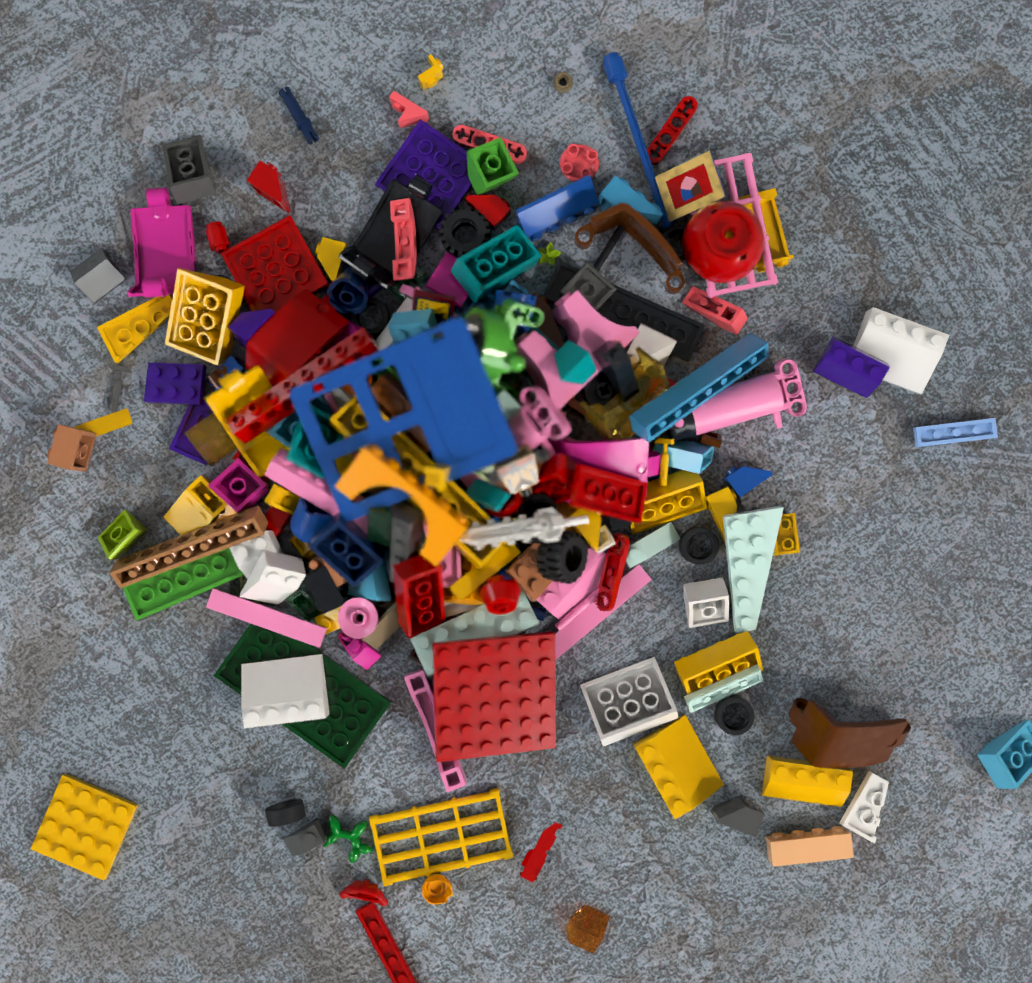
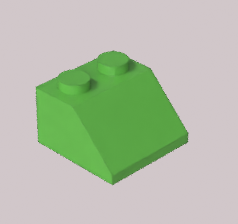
M501 137L466 152L468 178L477 195L505 185L519 175Z

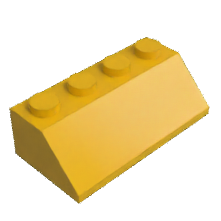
M681 470L668 475L667 486L659 485V478L647 482V495L645 497L642 522H632V525L629 527L632 535L708 509L704 485L700 475Z
M748 630L724 641H719L708 648L700 649L696 653L682 657L674 662L687 695L757 664L761 671H763L758 647Z
M767 755L762 796L842 807L851 791L853 771L849 768H817L805 760Z

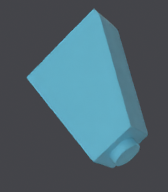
M682 440L676 441L674 444H667L668 466L700 474L712 463L714 447L700 442ZM655 444L653 451L662 454L663 444Z
M385 561L355 588L349 583L348 595L375 601H390L391 595Z

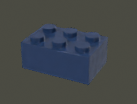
M340 511L311 537L309 545L312 551L354 588L384 562L385 550L353 521L345 520Z

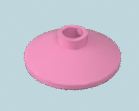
M352 598L342 605L338 615V622L341 630L347 636L355 639L365 638L375 630L378 623V612L369 600L365 598ZM359 614L363 615V620L361 622L358 620Z

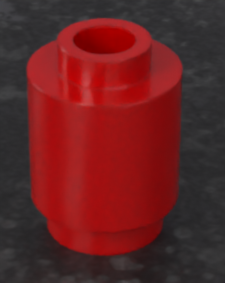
M212 222L206 225L207 230L205 232L210 249L216 253L226 251L230 247V242L222 222Z

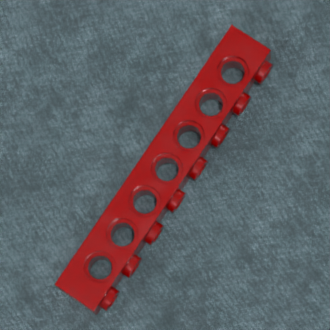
M362 327L226 418L233 435L247 444L295 412V407L290 398V392L293 388L379 352L380 349L374 338ZM322 382L313 386L315 393L325 389Z

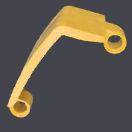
M257 365L243 375L236 369L221 378L219 382L222 388L206 397L205 400L252 470L261 478L265 475L281 448L288 451L289 448L266 432L245 444L233 435L226 418L272 388L264 372Z

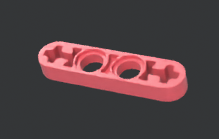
M458 125L453 130L454 142L469 149L478 147L475 144L477 137L485 138L486 143L500 138L465 125ZM462 131H464L465 136L470 138L471 134H473L471 143H469V138L462 137V139H459L457 133L460 134ZM502 138L507 150L508 146L511 147L510 151L512 152L521 150L523 156L519 155L518 158H515L514 153L509 152L513 163H523L527 156L526 148L522 144Z

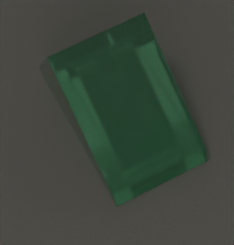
M305 586L300 587L285 599L307 621H311L322 612L316 608L314 604L315 598L312 593L306 590Z

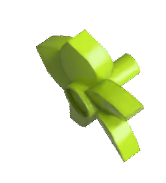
M551 242L547 245L546 249L538 248L539 253L543 255L540 259V264L548 261L550 265L555 266L554 258L558 257L561 252L553 250Z

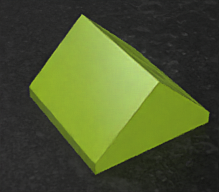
M124 509L97 538L108 559H120L148 529L128 510Z

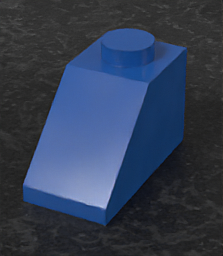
M734 466L725 472L727 476L723 479L728 487L734 490L737 498H740L772 476L773 473L768 470L745 466L737 468Z

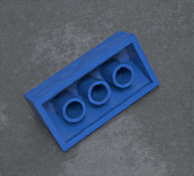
M590 175L516 210V222L529 240L534 242L540 239L542 234L548 231L553 233L560 229V225L566 222L571 224L577 221L579 216L583 214L588 216L596 211L598 199Z

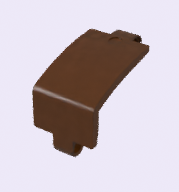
M619 203L591 217L590 223L577 230L574 239L575 245L579 249L584 250L591 246L594 235L604 233L618 225L625 228L624 231L634 238L668 275L664 283L667 293L677 294L685 285V279L680 270L682 262L673 248L647 219L627 203ZM581 234H585L589 237V240L582 242L578 237ZM670 280H677L679 287L673 288L669 283Z
M796 698L789 711L790 721L796 727L791 742L808 762L817 768H857L886 762L893 749L904 743L911 730V726L905 718L874 722L835 721L816 701H808L804 698Z

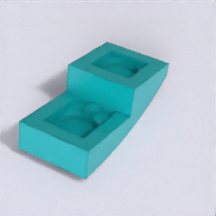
M475 479L465 492L473 501L479 502L485 508L497 512L510 496L504 490L480 479Z

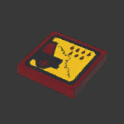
M415 289L412 311L433 309L437 325L450 321L454 316L456 297Z

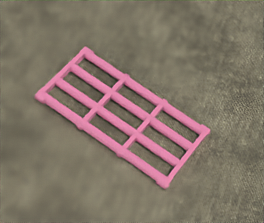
M752 153L714 160L716 166H724L731 202L742 205L752 203L753 212L763 228L765 239L762 255L768 280L756 282L754 270L746 275L748 284L736 286L735 281L727 283L728 288L716 290L715 282L706 279L708 298L778 284L768 243L769 236L766 234L760 205L761 196L758 195L752 166ZM739 161L744 163L751 197L742 200L738 198L731 164Z

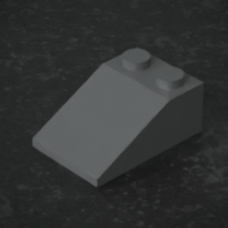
M201 135L162 145L169 187L177 204L217 194Z

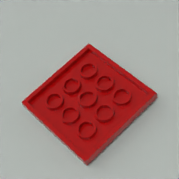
M291 215L220 253L235 281L245 285L243 296L251 311L272 309L276 313L304 289L314 294L329 286Z

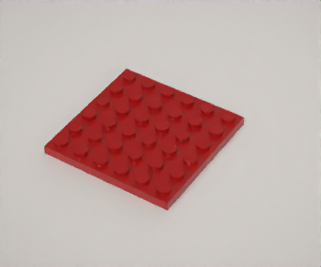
M553 631L432 643L435 754L437 762L556 748L555 633Z

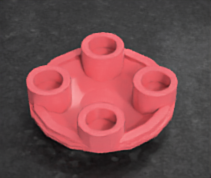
M570 144L560 157L562 173L573 182L587 175L593 178L599 168L597 151L586 145Z

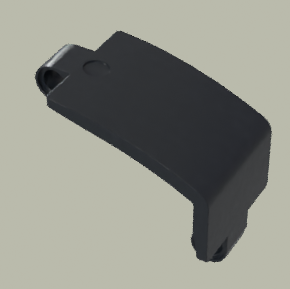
M415 174L408 187L395 179L390 181L355 243L340 252L338 256L352 266L351 272L365 281L372 279L386 289H390L402 281L393 280L392 260H396L394 223L391 221L390 201L406 198L411 200L418 256L443 213L442 209L427 200L433 184Z

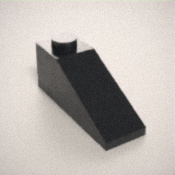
M607 341L593 352L622 403H626L640 392L631 360L620 341Z

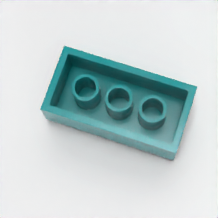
M517 224L458 258L450 271L473 302L476 303L511 280L534 268L542 255Z

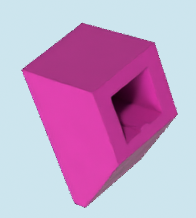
M343 631L337 636L352 660L366 670L381 657L378 650L361 638H351Z

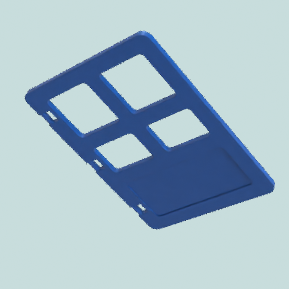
M454 318L297 386L290 392L291 401L342 517L347 521L355 520L412 497L406 491L393 487L362 501L353 502L335 487L342 478L336 464V459L363 448L369 443L377 444L383 450L384 455L398 461L400 467L405 470L393 443L392 436L413 426L420 425L436 463L450 466L448 482L512 457L518 449L466 321L462 318ZM442 330L444 338L434 342L431 335ZM382 357L384 363L373 367L371 360ZM394 365L397 368L413 409L410 412L386 421L382 417L367 382V376ZM322 382L325 389L315 393L313 386ZM346 384H351L369 427L367 430L336 443L328 444L310 401ZM426 475L418 477L417 481L424 485Z

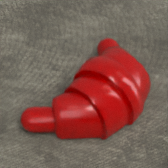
M366 878L363 881L355 880L339 893L341 899L348 897L350 899L355 898L379 903L382 906H387L388 900L381 889L378 888V885Z

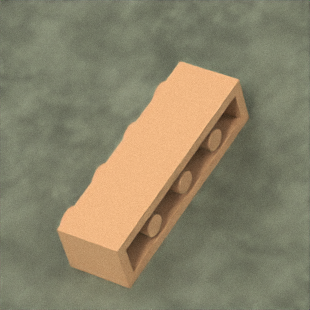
M834 826L831 830L814 828L812 832L795 830L792 831V834L776 832L772 833V836H766L768 860L773 867L854 858L851 833L843 826Z

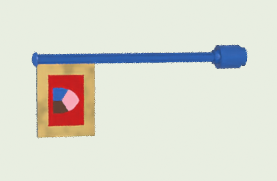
M618 52L606 55L603 58V66L609 83H614L617 87L655 204L661 208L663 213L661 226L668 228L672 226L673 221L700 210L708 204L726 198L711 151L699 155L658 176L655 175L624 83L628 74L623 59L619 56Z

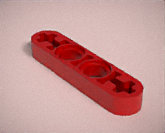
M686 96L679 102L648 147L647 152L652 165H657L663 160L694 115L698 107L697 100L694 97ZM691 103V108L683 115L682 112L685 105ZM679 118L682 121V126L674 127L671 123L672 119ZM668 134L671 137V142L668 144L663 143L660 140V136ZM659 146L661 149L657 155L658 157L652 159L651 153H654Z

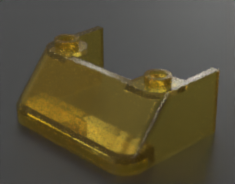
M639 346L635 349L639 361L634 363L632 367L640 392L626 403H622L618 394L605 406L597 403L589 407L583 401L580 403L587 420L606 440L629 439L634 434L631 429L629 416L670 388L662 363Z

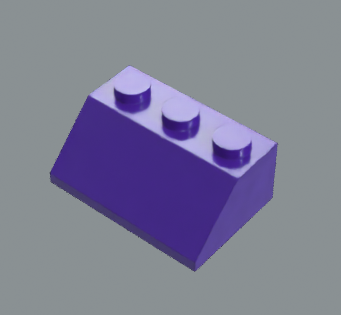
M832 336L813 372L867 398L881 384L890 366L887 362Z

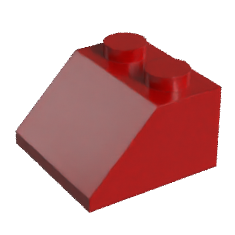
M259 161L246 181L256 193L289 214L291 210L286 185L281 178L282 174L270 162L265 164Z

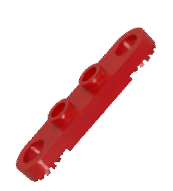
M623 533L613 534L616 544L611 546L606 553L598 586L599 592L598 596H596L597 600H595L600 611H611L615 606L630 546L628 536ZM619 539H620L621 542H622V543H621L622 545H621L620 548L618 547V541H619ZM605 597H606V600H608V601H607L608 603H606V605L604 604V598H605Z

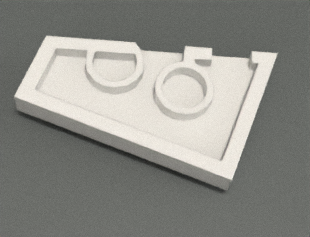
M868 771L839 823L875 844V832L880 824L879 814L881 807L884 806L889 782Z

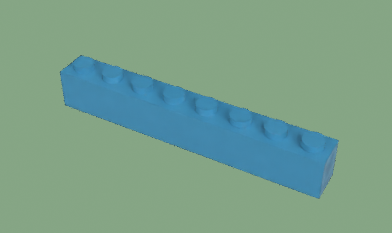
M749 333L735 344L630 415L632 431L646 442H650L769 358L768 342L753 333Z

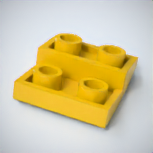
M796 513L782 514L773 556L801 552Z

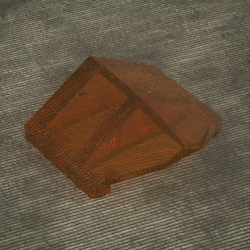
M583 905L580 910L570 917L566 926L568 942L594 954L603 940L610 916L590 906Z

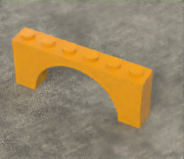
M371 443L363 448L335 485L338 490L351 500L364 489L377 485L394 486L414 497L422 507L428 525L427 539L420 554L435 566L440 563L471 523L465 514L455 511L446 499H440L434 494L431 487L422 485L417 481V477L413 473L403 470L398 461L388 458L383 454V450L380 447Z

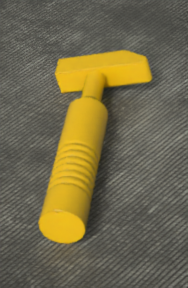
M659 438L655 441V443L663 444V452L660 459L659 485L667 486L669 461L667 444H674V439Z

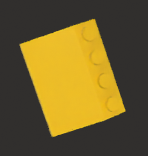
M178 268L165 345L217 366L223 364L231 356L235 336L228 327L239 316L245 285L226 278Z
M685 714L633 742L635 749L674 819L693 810L724 786Z

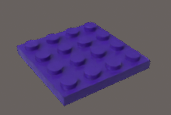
M420 119L378 178L375 186L385 192L390 181L395 179L408 187L415 174L433 184L427 200L443 210L435 225V228L440 231V224L442 221H445L444 216L446 214L451 215V210H456L472 187L468 178L467 151Z

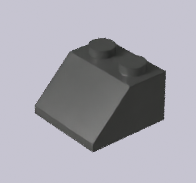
M747 796L744 799L735 797L711 809V813L718 823L757 837L765 813L760 809L761 806L756 804V800Z

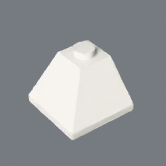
M641 323L638 328L640 333L631 341L626 353L631 360L635 372L659 375L677 340Z

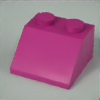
M239 458L208 485L237 514L254 506L268 493L267 484Z

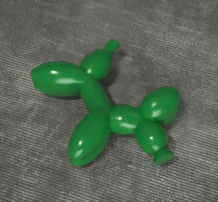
M334 814L329 816L328 824L331 832L327 837V842L323 845L325 848L329 844L336 842L340 837L350 839L353 848L348 857L351 863L358 860L360 853L368 854L370 852L372 854L374 847H370L368 844H361L359 838L366 828L367 822L365 820L357 823L352 831L341 829L337 816Z

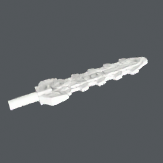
M553 507L537 510V513H534V518H526L525 515H519V520L511 521L510 517H505L503 522L496 523L495 520H488L486 525L472 522V527L462 534L460 541L475 546L477 550L483 549L484 544L498 547L499 542L504 541L508 545L515 544L517 539H522L526 543L530 542L531 537H538L539 540H544V542L559 541L564 527L587 524L589 519L588 515L563 519V515H560Z

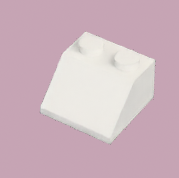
M265 531L264 535L230 547L237 566L247 579L250 577L264 550L283 554L273 531Z
M723 578L683 584L689 628L729 621V594Z

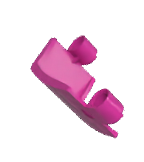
M166 187L145 188L149 206L145 208H132L130 210L135 260V285L130 287L127 295L128 297L144 296L145 298L163 297L174 293L178 268L197 272L192 210L190 205L171 206L169 192Z
M548 438V442L556 452L555 455L566 454L577 464L646 483L647 477L660 474L661 454L656 451H649V442L642 438L601 441H568L565 438L557 440Z

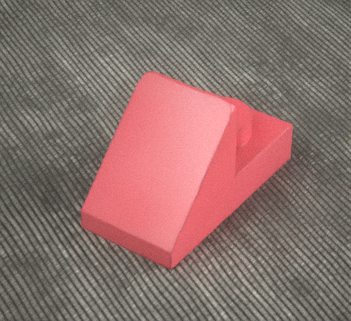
M393 90L389 97L392 108L399 113L403 112L398 120L400 128L416 125L420 119L424 122L428 121L429 116L426 110Z

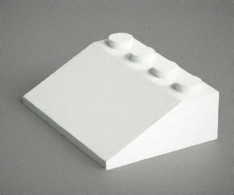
M873 307L866 311L854 346L888 363L890 369L883 381L922 394L943 354L949 335Z
M317 654L242 664L241 709L244 728L326 718L330 713L323 655Z
M655 657L580 685L603 746L678 718L677 709Z

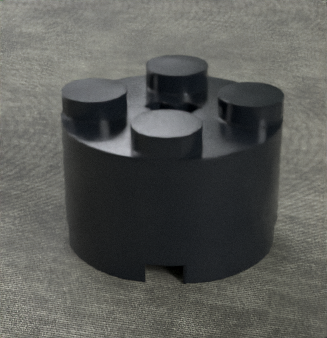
M603 370L599 371L583 388L584 401L595 411L608 412L622 402ZM606 387L608 394L602 396L599 389Z

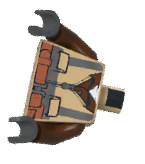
M528 444L523 445L517 449L516 454L512 457L494 463L493 471L484 475L490 484H494L501 489H509L511 494L519 492L521 497H527L532 493L530 486L539 481L538 474L541 472L543 461L549 458L546 447H543L540 451L534 449L532 452Z

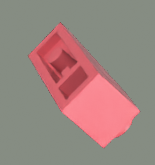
M692 286L682 302L685 306L714 324L736 335L739 334L748 319L742 308L716 296L708 298L707 292Z

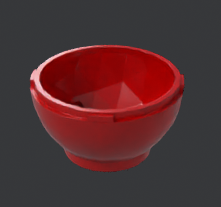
M719 201L702 207L692 216L684 230L682 245L688 264L697 274L711 282L728 283L745 277L755 268L761 258L765 238L759 219L750 209L736 202ZM725 232H731L732 237L727 238ZM745 254V259L740 260V257Z

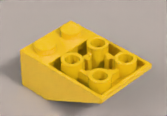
M200 475L189 485L164 515V519L180 535L214 523L220 513L224 514L226 511L224 508L227 503L208 487L212 480L206 475Z

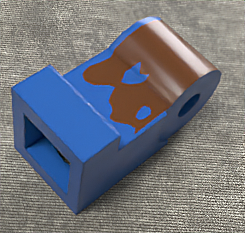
M231 355L216 371L206 378V381L217 391L222 388L219 382L221 378L236 369L240 373L247 370L236 357Z

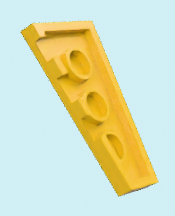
M171 294L155 297L97 327L115 363L118 364L169 319L173 299Z

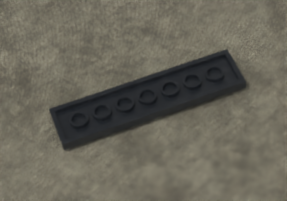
M559 260L543 296L548 301L555 303L563 296L560 290L580 269ZM612 284L617 288L616 291L597 312L615 324L627 327L635 326L638 329L642 323L677 340L670 355L689 362L705 325Z

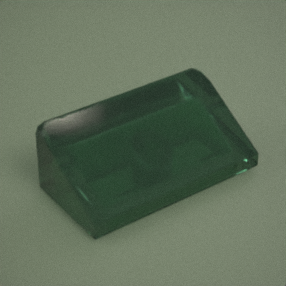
M390 506L368 508L367 540L390 546L392 527Z

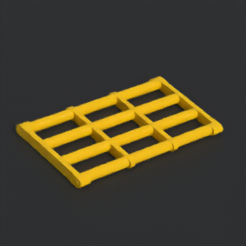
M499 788L457 799L453 797L448 801L425 806H412L411 809L389 814L369 816L383 886L393 885L395 882L426 875L429 877L431 874L458 868H470L472 865L503 858L507 860L513 858L514 855L510 846ZM496 798L498 810L460 818L458 806ZM453 808L455 820L421 827L419 815ZM414 816L416 828L382 836L378 835L376 824ZM500 818L502 830L464 838L462 826ZM452 828L458 829L460 839L425 847L423 835ZM418 836L420 848L383 856L381 844ZM500 838L505 839L506 850L468 857L466 846ZM462 847L464 859L429 866L428 854ZM419 856L423 857L424 868L387 876L385 864Z

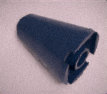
M351 265L330 284L327 290L331 306L344 314L348 312L358 314L365 309L368 302V281L351 272Z

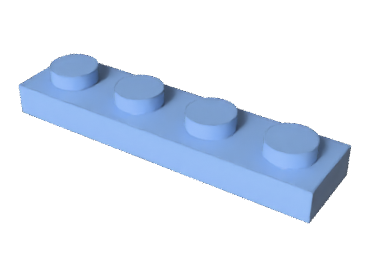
M995 418L913 428L915 447L998 438Z

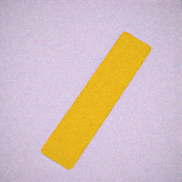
M126 408L74 427L96 433V436L131 425L133 422L129 410Z
M506 542L482 568L478 570L474 567L450 586V590L459 600L464 599L519 555L520 551L514 544L508 545Z

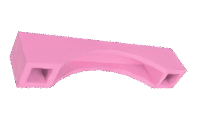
M424 668L406 674L404 679L424 723L436 758L434 690ZM460 760L437 762L447 792L466 786L467 778Z

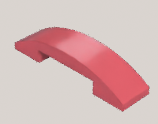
M409 198L390 201L391 221L394 223L396 260H392L393 280L414 279L417 241L411 200Z

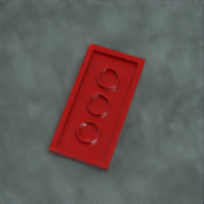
M577 464L569 506L633 523H641L648 483Z

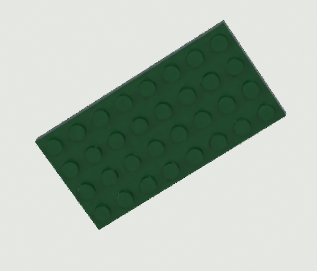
M250 624L214 676L241 695L242 664L322 654L330 714L323 719L284 723L282 725L345 769L392 701L313 645Z

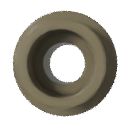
M560 72L554 77L553 86L558 92L565 93L572 88L573 79L570 74ZM565 81L567 84L565 86H562L559 84V82Z

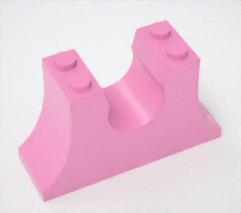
M578 290L572 294L568 292L554 303L557 307L552 310V313L558 324L566 330L568 340L585 349L591 355L597 371L583 385L560 381L554 356L558 350L553 349L546 339L537 332L532 331L529 334L525 332L514 340V346L517 347L516 355L524 358V368L529 373L535 386L541 387L559 410L602 369L593 354L595 350L607 341H620L622 346L625 347L640 333L635 326H621L604 318L587 302ZM544 408L543 415L548 417V410Z

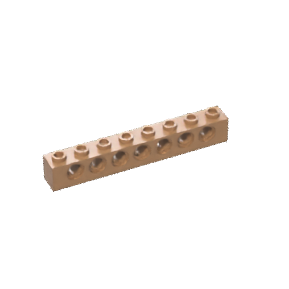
M256 506L116 560L109 573L119 588H123L264 535L268 521L260 507Z

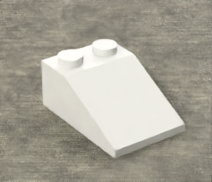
M264 550L243 587L240 597L276 605L280 604L298 589L306 575L302 558Z

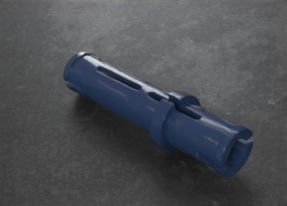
M285 87V92L282 88L278 94L296 121L297 129L302 131L309 145L313 144L312 139L316 143L319 140V136L313 129L310 118L304 114L291 89Z

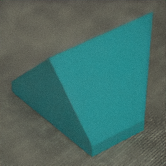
M570 340L554 354L560 381L583 385L597 371L590 353Z

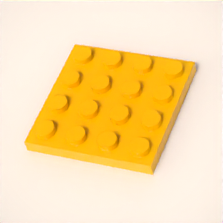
M65 773L59 781L31 846V850L104 881L109 875L139 804Z

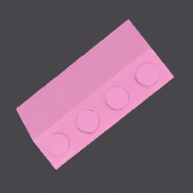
M587 543L588 560L581 577L576 582H572V584L552 581L538 597L537 601L557 619L561 620L598 588L606 558L604 551L597 553Z

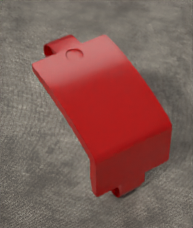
M304 289L281 307L249 339L246 346V368L250 370L259 365L273 388L309 364L331 341L348 327L349 321L342 316L343 313L331 306L329 295L319 299L310 291Z

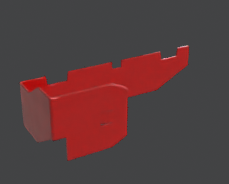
M555 822L542 832L535 848L527 852L521 864L524 866V869L520 872V877L532 883L534 880H537V876L548 855L546 851H550L557 838L555 833L557 829L561 830L563 825Z

